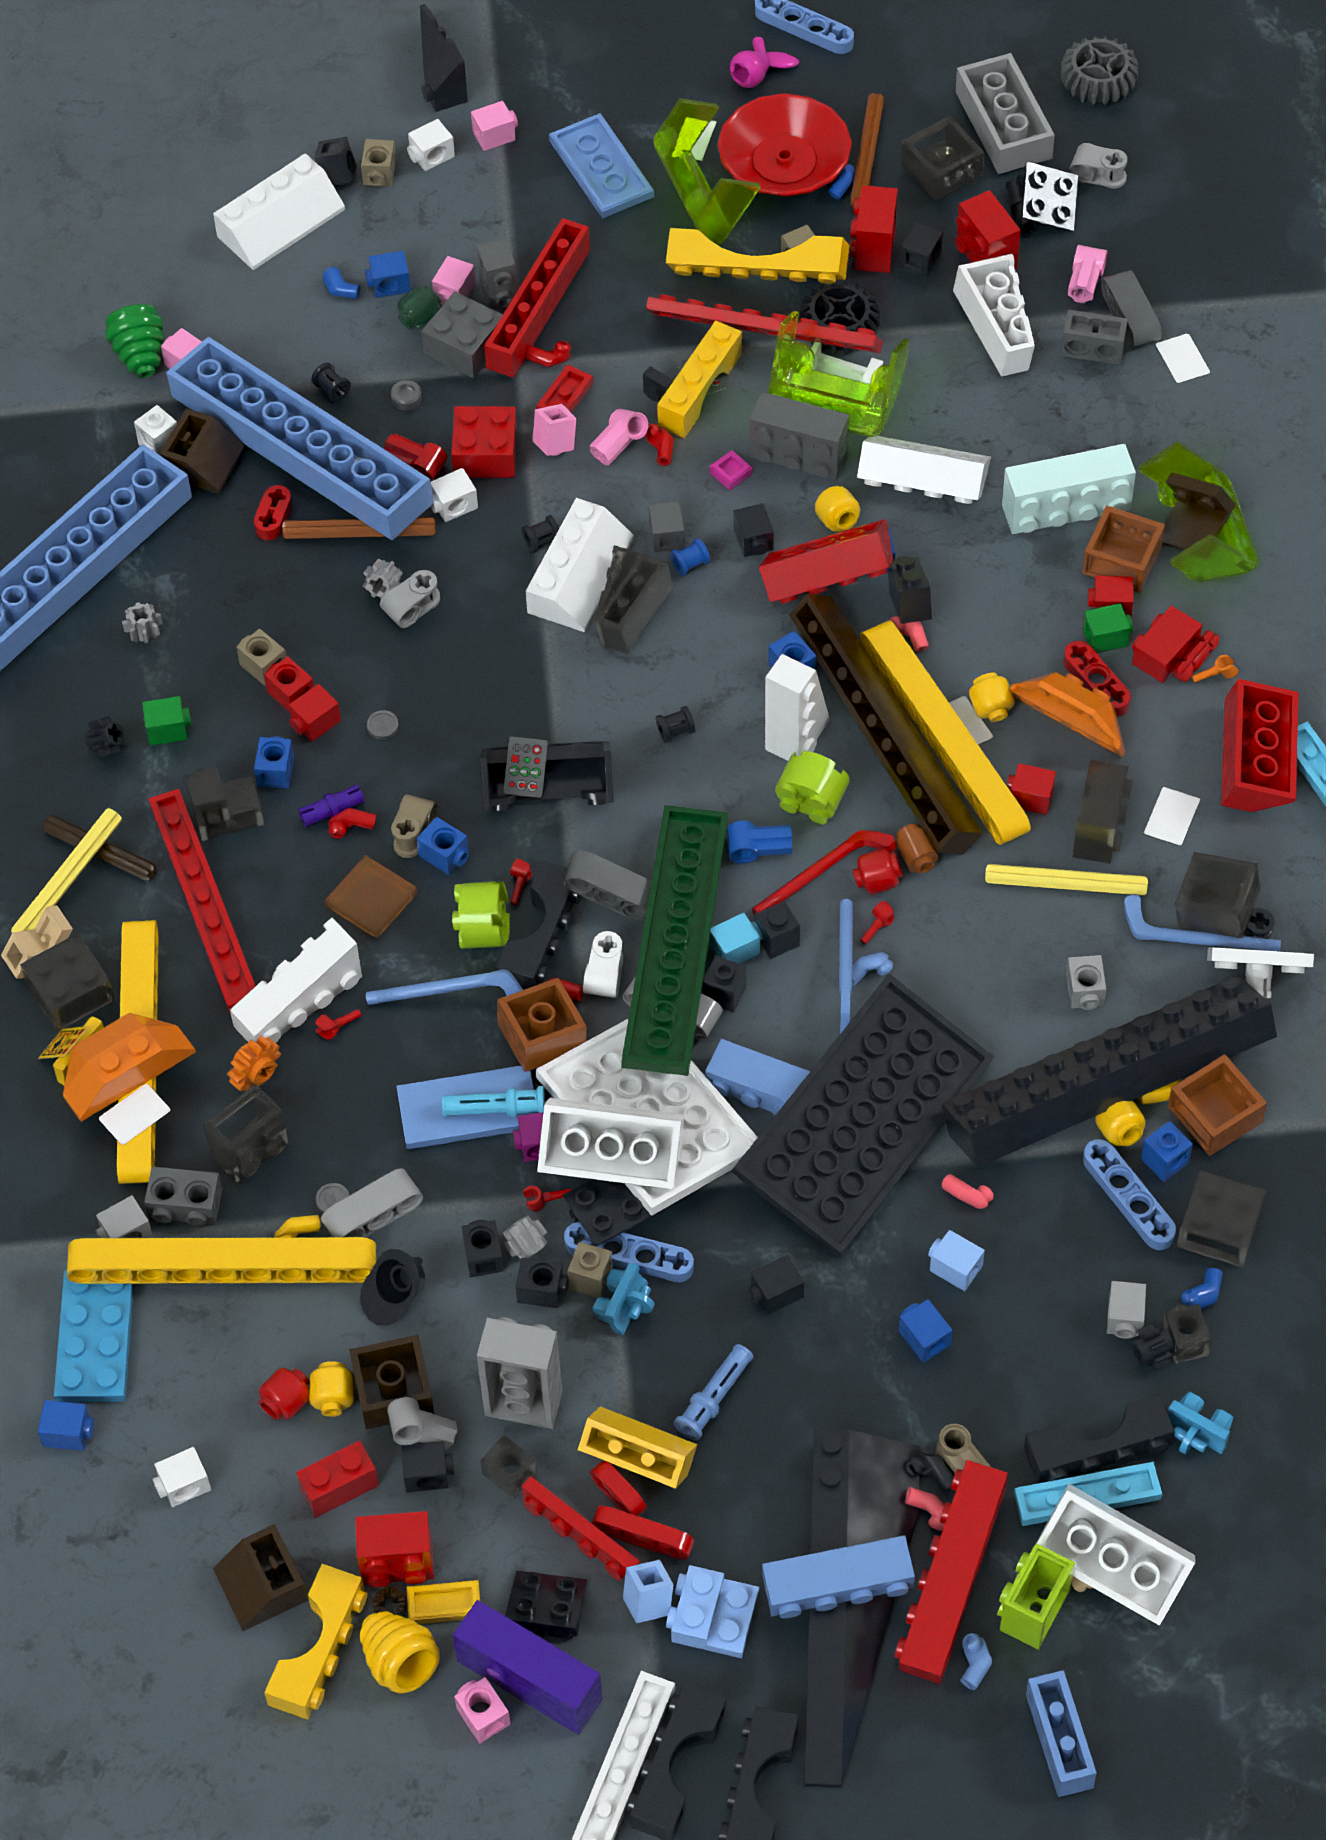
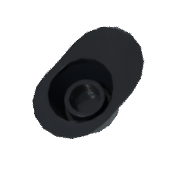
M389 1249L380 1255L361 1288L360 1302L363 1312L369 1320L377 1325L388 1326L396 1323L405 1314L414 1298L424 1289L426 1279L422 1258L412 1257L400 1249Z

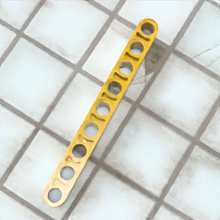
M888 620L861 632V643L887 684L997 844L1003 845L1029 833L1031 827L1024 810L895 624Z
M157 921L123 922L120 1018L130 1012L157 1020ZM154 1077L145 1084H148L156 1093V1077ZM140 1087L136 1088L135 1090L118 1099V1103L127 1098ZM156 1122L124 1145L117 1140V1176L119 1184L149 1182L151 1167H155Z
M362 1237L81 1238L72 1240L68 1244L67 1278L72 1282L80 1284L362 1283L376 1263V1243L372 1239Z

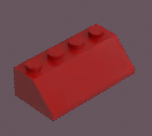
M882 519L768 553L760 564L759 569L770 602L780 600L781 604L796 600L798 598L797 594L807 591L810 594H819L828 589L827 586L839 583V586H846L856 582L857 577L868 574L869 578L885 574L887 572L886 568H889L893 562L887 520Z
M1237 679L1225 697L1221 806L1255 812L1294 803L1296 800L1299 692Z

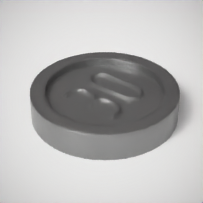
M376 711L367 720L368 733L377 740L390 739L398 732V719L390 711Z
M326 1184L316 1194L317 1208L321 1213H324L334 1204L350 1196L349 1192L341 1184Z

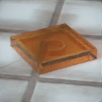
M365 855L326 898L325 903L331 910L378 938L417 894V887Z

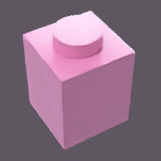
M503 101L471 111L472 131L483 151L516 140L515 128L518 127L517 118L513 110L509 111Z
M447 256L432 280L434 301L443 305L454 291L468 298L476 285L474 265Z
M181 328L173 336H169L164 344L161 345L164 365L171 369L202 341Z
M563 404L535 409L533 442L547 456H556L563 452L574 450L576 417Z

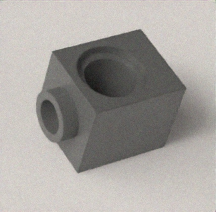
M662 501L656 504H649V524L654 553L685 548V533L680 502Z

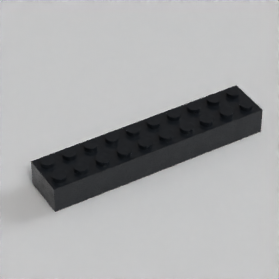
M1239 975L1226 978L1219 984L1205 990L1196 991L1189 997L1175 1003H1168L1159 1010L1147 1015L1138 1016L1131 1022L1117 1028L1108 1029L1101 1035L1087 1041L1078 1042L1071 1048L1057 1054L1048 1055L1043 1060L1027 1067L1018 1068L1013 1073L996 1080H990L983 1086L966 1093H960L954 1098L941 1103L949 1136L977 1167L985 1165L1104 1113L1117 1102H1129L1191 1075L1224 1054L1230 1058L1276 1038L1277 1032L1271 1003Z

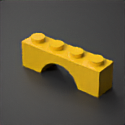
M715 320L657 404L659 427L685 439L700 416L704 398L714 379L720 373L728 375L741 357L742 331Z
M321 1564L308 1593L311 1609L323 1622L321 1636L316 1645L306 1654L293 1659L279 1660L264 1692L268 1706L307 1720L312 1710H318L323 1701L325 1689L322 1687L327 1676L332 1677L339 1662V1657L336 1655L341 1644L346 1645L353 1631L351 1621L355 1612L360 1613L367 1599V1592L364 1590L362 1577L325 1564Z

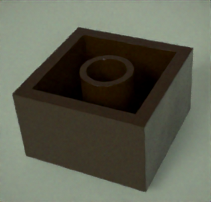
M418 1335L349 1349L366 1430L390 1425L387 1409L391 1402L399 1398H413L417 1400L420 1410L435 1414Z

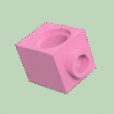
M486 1677L478 1682L476 1680L467 1682L458 1690V1694L454 1696L457 1711L479 1744L511 1725L509 1711ZM479 1702H485L490 1705L482 1713L474 1712L471 1709Z

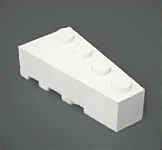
M1013 254L958 266L953 288L957 299L1001 377L1029 370L1035 347L1028 316L1025 315L1024 298L1020 294L1018 286L1019 278L1018 273H1015Z
M782 654L765 677V750L788 761L794 752H796V756H800L802 751H814L817 738L829 723L830 717L816 670Z
M333 918L323 925L326 931L319 938L314 940L310 937L301 945L304 950L292 962L284 960L276 968L277 970L274 972L269 983L261 981L230 1010L233 1026L248 1042L252 1039L256 1043L258 1037L262 1035L265 1038L269 1037L277 1043L280 1037L288 1030L303 1024L310 1014L317 1009L325 1008L332 1002L335 996L343 990L351 989L358 983L362 973L357 943Z

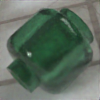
M414 286L397 303V308L401 313L398 319L409 330L413 326L423 330L439 311L441 300L428 286Z

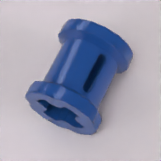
M699 538L694 539L691 545L679 551L674 549L670 552L671 562L677 573L682 577L687 575L688 570L700 564L707 565L711 562L709 552Z

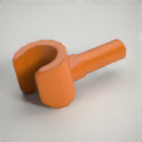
M1220 655L1215 661V666L1192 675L1194 683L1221 673L1225 678L1230 679L1235 677L1239 670L1235 665H1232L1235 661L1230 656Z

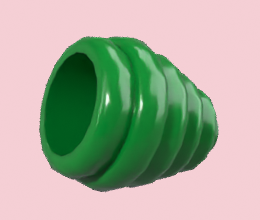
M133 304L110 313L105 320L107 328L105 335L107 342L112 345L114 354L119 356L120 362L126 365L130 373L137 374L139 378L154 375L156 373L155 369L161 365V345L164 342V324L162 318L157 314V309L150 304Z

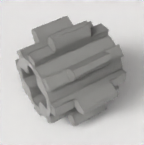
M377 559L373 567L368 566L363 574L366 576V582L363 584V587L369 590L373 598L379 596L382 599L390 589L401 584L399 581L403 573L394 566L395 563L393 561L385 562V560Z
M138 602L135 606L125 610L127 620L122 621L124 632H130L131 641L149 643V640L155 639L160 635L158 626L162 624L161 614L155 613L152 604H140Z
M527 1215L502 1233L507 1239L503 1245L512 1257L518 1255L520 1259L521 1257L529 1258L548 1243L543 1236L547 1231L538 1219L532 1221L529 1215Z

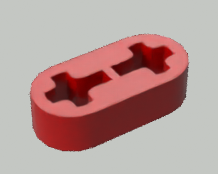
M274 485L269 487L263 494L254 517L256 534L263 540L276 539L282 533L283 522L288 519L292 509L291 493L286 487ZM278 498H282L283 500H279L277 506L274 507L273 502H276ZM270 518H273V524H269L268 527H263V525H268Z
M602 1460L589 1471L597 1487L619 1510L639 1516L647 1509L644 1500L609 1462Z

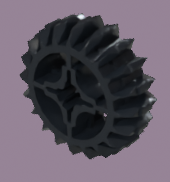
M846 280L841 285L834 283L831 286H827L822 283L819 290L812 288L810 296H805L803 305L800 308L799 317L817 321L818 326L828 327L829 323H836L846 326V330L857 332L858 328L870 329L875 331V335L880 326V309L878 304H876L875 296L869 295L867 288L859 290L858 283L848 286ZM820 314L824 316L822 321L818 318ZM857 314L862 317L860 321L856 319ZM821 344L822 352L826 349H831L833 355L837 350H843L847 354L850 349Z

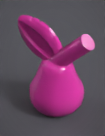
M756 37L752 41L754 51H741L732 58L730 73L733 80L739 86L754 88L763 81L769 66L787 69L797 66L799 60L783 52L766 53L763 38Z

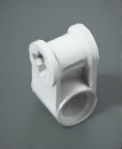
M604 931L594 938L589 964H587L583 993L617 998L621 981L623 953L622 940L616 933Z

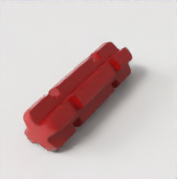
M1211 630L1205 631L1200 637L1201 641H1197L1183 657L1184 661L1181 660L1174 667L1173 675L1175 678L1180 679L1182 682L1188 681L1193 675L1192 671H1196L1208 658L1209 652L1214 651L1219 645V636Z

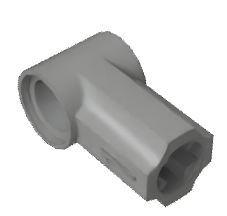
M399 1398L389 1404L387 1412L393 1439L396 1443L412 1445L417 1442L431 1443L444 1441L445 1450L454 1444V1438L458 1432L456 1421L420 1410L417 1400L413 1398Z

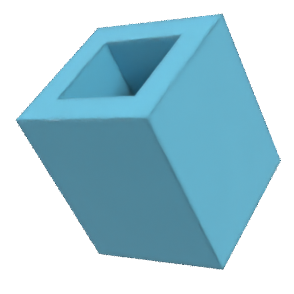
M742 913L712 927L709 941L710 947L716 956L740 964L760 954V940L763 937L758 925L755 922L751 923L745 913Z

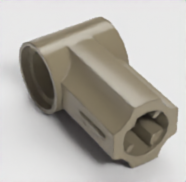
M949 1424L941 1430L935 1447V1455L941 1456L954 1473L957 1468L964 1469L966 1460L991 1467L972 1444L971 1435L964 1426ZM954 1441L957 1444H959L961 1448L951 1449L946 1445L945 1442Z

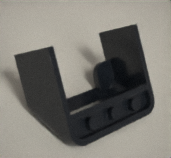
M609 741L548 744L541 798L504 794L508 746L484 748L481 751L483 810H490V806L492 811L510 810V804L528 800L581 797V799L588 800V805H603L614 802Z

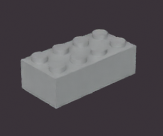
M1011 53L957 68L955 92L998 174L1025 167L1026 162L1036 164L1053 159L1055 135Z
M505 1317L497 1319L487 1318L477 1352L485 1416L553 1429L563 1392L557 1331H553L551 1328L541 1324H534L532 1326L518 1324L514 1320Z

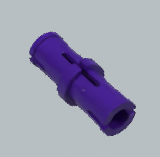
M358 784L333 795L327 793L323 795V799L298 808L300 819L304 821L303 825L305 828L331 816L333 817L347 808L364 804L365 799L362 791L359 790Z

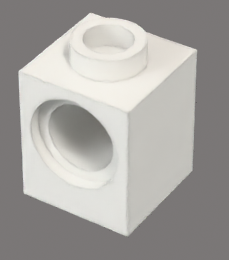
M439 119L408 133L409 146L407 147L409 157L414 163L418 162L424 171L455 157L453 136Z
M156 405L134 421L138 444L140 446L144 444L159 454L177 425V421Z
M463 468L430 482L434 501L430 507L434 513L439 512L445 522L478 509L476 488Z
M194 1447L154 1464L158 1477L152 1479L160 1498L167 1496L172 1507L211 1491L207 1474Z

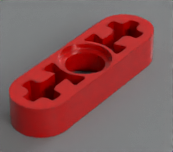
M1083 641L1069 643L1065 648L1063 660L1067 670L1073 676L1083 682L1082 687L1092 692L1096 688L1108 696H1112L1115 700L1121 699V703L1117 701L1111 702L1115 709L1116 717L1127 713L1131 695L1125 685L1089 644ZM1092 674H1101L1106 680L1103 683L1095 684L1088 677Z
M598 1506L591 1522L609 1537L678 1560L688 1559L694 1544V1539L681 1530L609 1506Z

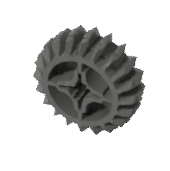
M1094 35L1091 40L1083 37L1080 43L1073 42L1071 49L1066 50L1063 61H1061V79L1064 83L1065 91H1071L1072 98L1080 96L1082 103L1087 100L1091 101L1093 106L1096 102H1102L1105 106L1108 101L1116 104L1119 98L1126 99L1128 92L1133 91L1136 80H1138L1137 58H1135L1134 50H1128L1127 43L1119 45L1117 38L1112 41L1108 40L1106 35L1103 39H1097Z

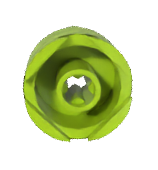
M802 751L800 756H796V752L791 754L775 787L776 795L781 800L779 806L791 814H795L797 811L805 813L815 823L824 825L828 819L834 816L849 785L850 778L844 769L841 774L835 770L836 763L825 756L810 751Z
M504 882L455 884L454 893L455 901L458 903V911H453L452 921L454 931L459 930L460 948L473 949L505 946L510 935V913H506L505 903H509Z

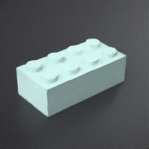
M1121 444L1005 468L1002 507L1011 533H1029L1036 529L1051 526L1059 527L1066 523L1080 520L1088 521L1095 517H1100L1106 505L1123 511L1131 510L1136 472L1126 445Z

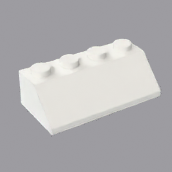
M305 153L214 212L213 215L217 237L252 270H255L343 212L345 205L324 169Z
M870 435L863 441L857 478L864 479V484L882 487L883 483L893 484L894 489L898 491L912 492V489L915 488L925 490L924 495L929 497L942 498L943 494L955 496L954 501L972 504L973 500H978L982 495L991 457Z
M576 498L526 589L527 613L585 632L631 546L634 535L605 507Z
M549 1098L544 1105L537 1172L674 1189L685 1115Z
M1071 1484L1067 1485L1037 1541V1544L1074 1561V1577L1159 1626L1195 1564L1194 1554Z

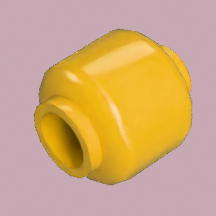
M833 486L824 490L818 496L815 503V512L828 529L834 532H841L852 528L856 524L860 516V506L846 488Z
M995 672L987 673L974 679V685L969 689V696L977 717L982 719L989 718L990 722H998L1008 717L1007 712L1014 706L1015 701L1012 692L1009 690L1010 686L1007 679L997 676Z
M1132 1100L1129 1102H1117L1110 1106L1106 1112L1095 1116L1098 1129L1106 1140L1114 1146H1130L1136 1143L1143 1135L1146 1121Z
M324 1362L310 1374L309 1401L315 1409L321 1410L322 1415L330 1417L339 1416L342 1414V1410L348 1409L354 1404L355 1376L346 1368L345 1364L341 1362Z

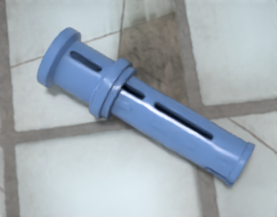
M736 1344L703 1391L692 1395L689 1407L682 1416H677L673 1422L675 1428L683 1436L693 1441H698L701 1438V1430L710 1418H715L718 1415V1404L734 1385L748 1363L754 1358L750 1350L740 1344Z

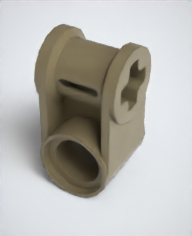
M409 794L404 795L399 811L391 826V832L395 838L394 850L399 856L411 858L418 855L416 838L438 816V802Z

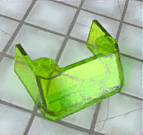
M679 98L655 134L654 146L695 227L710 241L720 245L725 241L761 186L755 182L720 178L711 191L691 150L718 111L719 106L715 103Z
M793 311L779 326L768 393L849 414V432L866 437L879 435L887 425L902 384L910 340L904 338L892 351L890 364L881 365L876 368L871 376L870 384L813 370L815 362L813 350L804 343L794 341L799 312Z
M1176 441L1138 466L1139 472L1157 483L1159 488L1157 495L1166 507L1170 506L1173 508L1177 501L1173 496L1174 492L1165 483L1171 472L1219 485L1236 504L1218 538L1209 534L1170 560L1173 567L1185 573L1189 579H1195L1198 582L1247 574L1259 567V559L1232 483L1220 468L1179 441Z

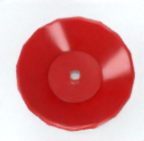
M782 93L758 97L737 108L722 125L717 146L722 165L738 183L758 193L787 197L811 193L832 182L847 165L852 142L846 123L831 107L808 96Z

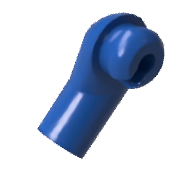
M851 164L844 167L828 190V194L836 200L842 198L852 183L855 168Z
M333 266L324 270L322 275L323 282L331 295L351 299L359 298L360 285L345 283L339 268Z
M1216 1268L1206 1269L1203 1284L1187 1289L1182 1293V1304L1186 1308H1194L1195 1310L1214 1304L1218 1299L1223 1272Z

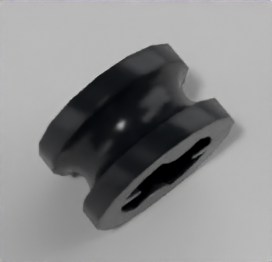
M1262 908L1250 910L1245 917L1243 926L1245 935L1252 938L1269 939L1275 924L1274 917L1268 910ZM1255 921H1261L1263 929H1257Z

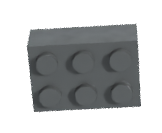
M761 391L750 417V457L761 462L785 466L791 470L815 474L821 478L837 480L848 454L849 414Z

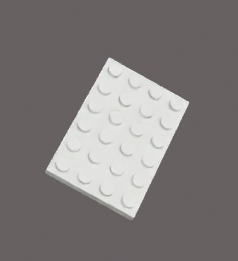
M628 1019L537 1068L536 1078L555 1099L685 1115L674 1189L625 1183L652 1216L732 1170L758 1137L692 1060L689 1076L621 1068Z

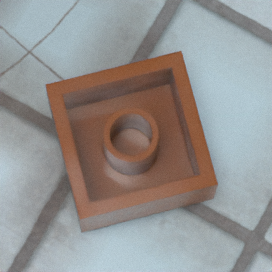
M559 978L497 999V1024L524 1072L539 1068L586 1042L587 1026Z

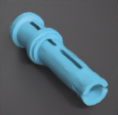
M538 1086L536 1090H516L515 1087H510L506 1089V1093L442 1095V1112L444 1117L449 1115L507 1113V1116L514 1118L518 1114L543 1113L545 1105L544 1086Z

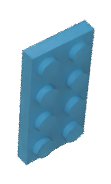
M64 1270L54 1388L55 1401L126 1402L134 1284H80L68 1280L67 1270Z

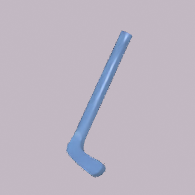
M1130 895L1124 900L1126 919L1136 939L1280 952L1281 940L1155 927L1144 922L1141 912V899L1138 895Z
M843 899L840 902V1034L850 1023V997L852 994L853 902L849 899Z
M501 969L489 973L366 992L367 1004L371 1005L486 986H499L504 989L508 996L522 991V988L508 970Z

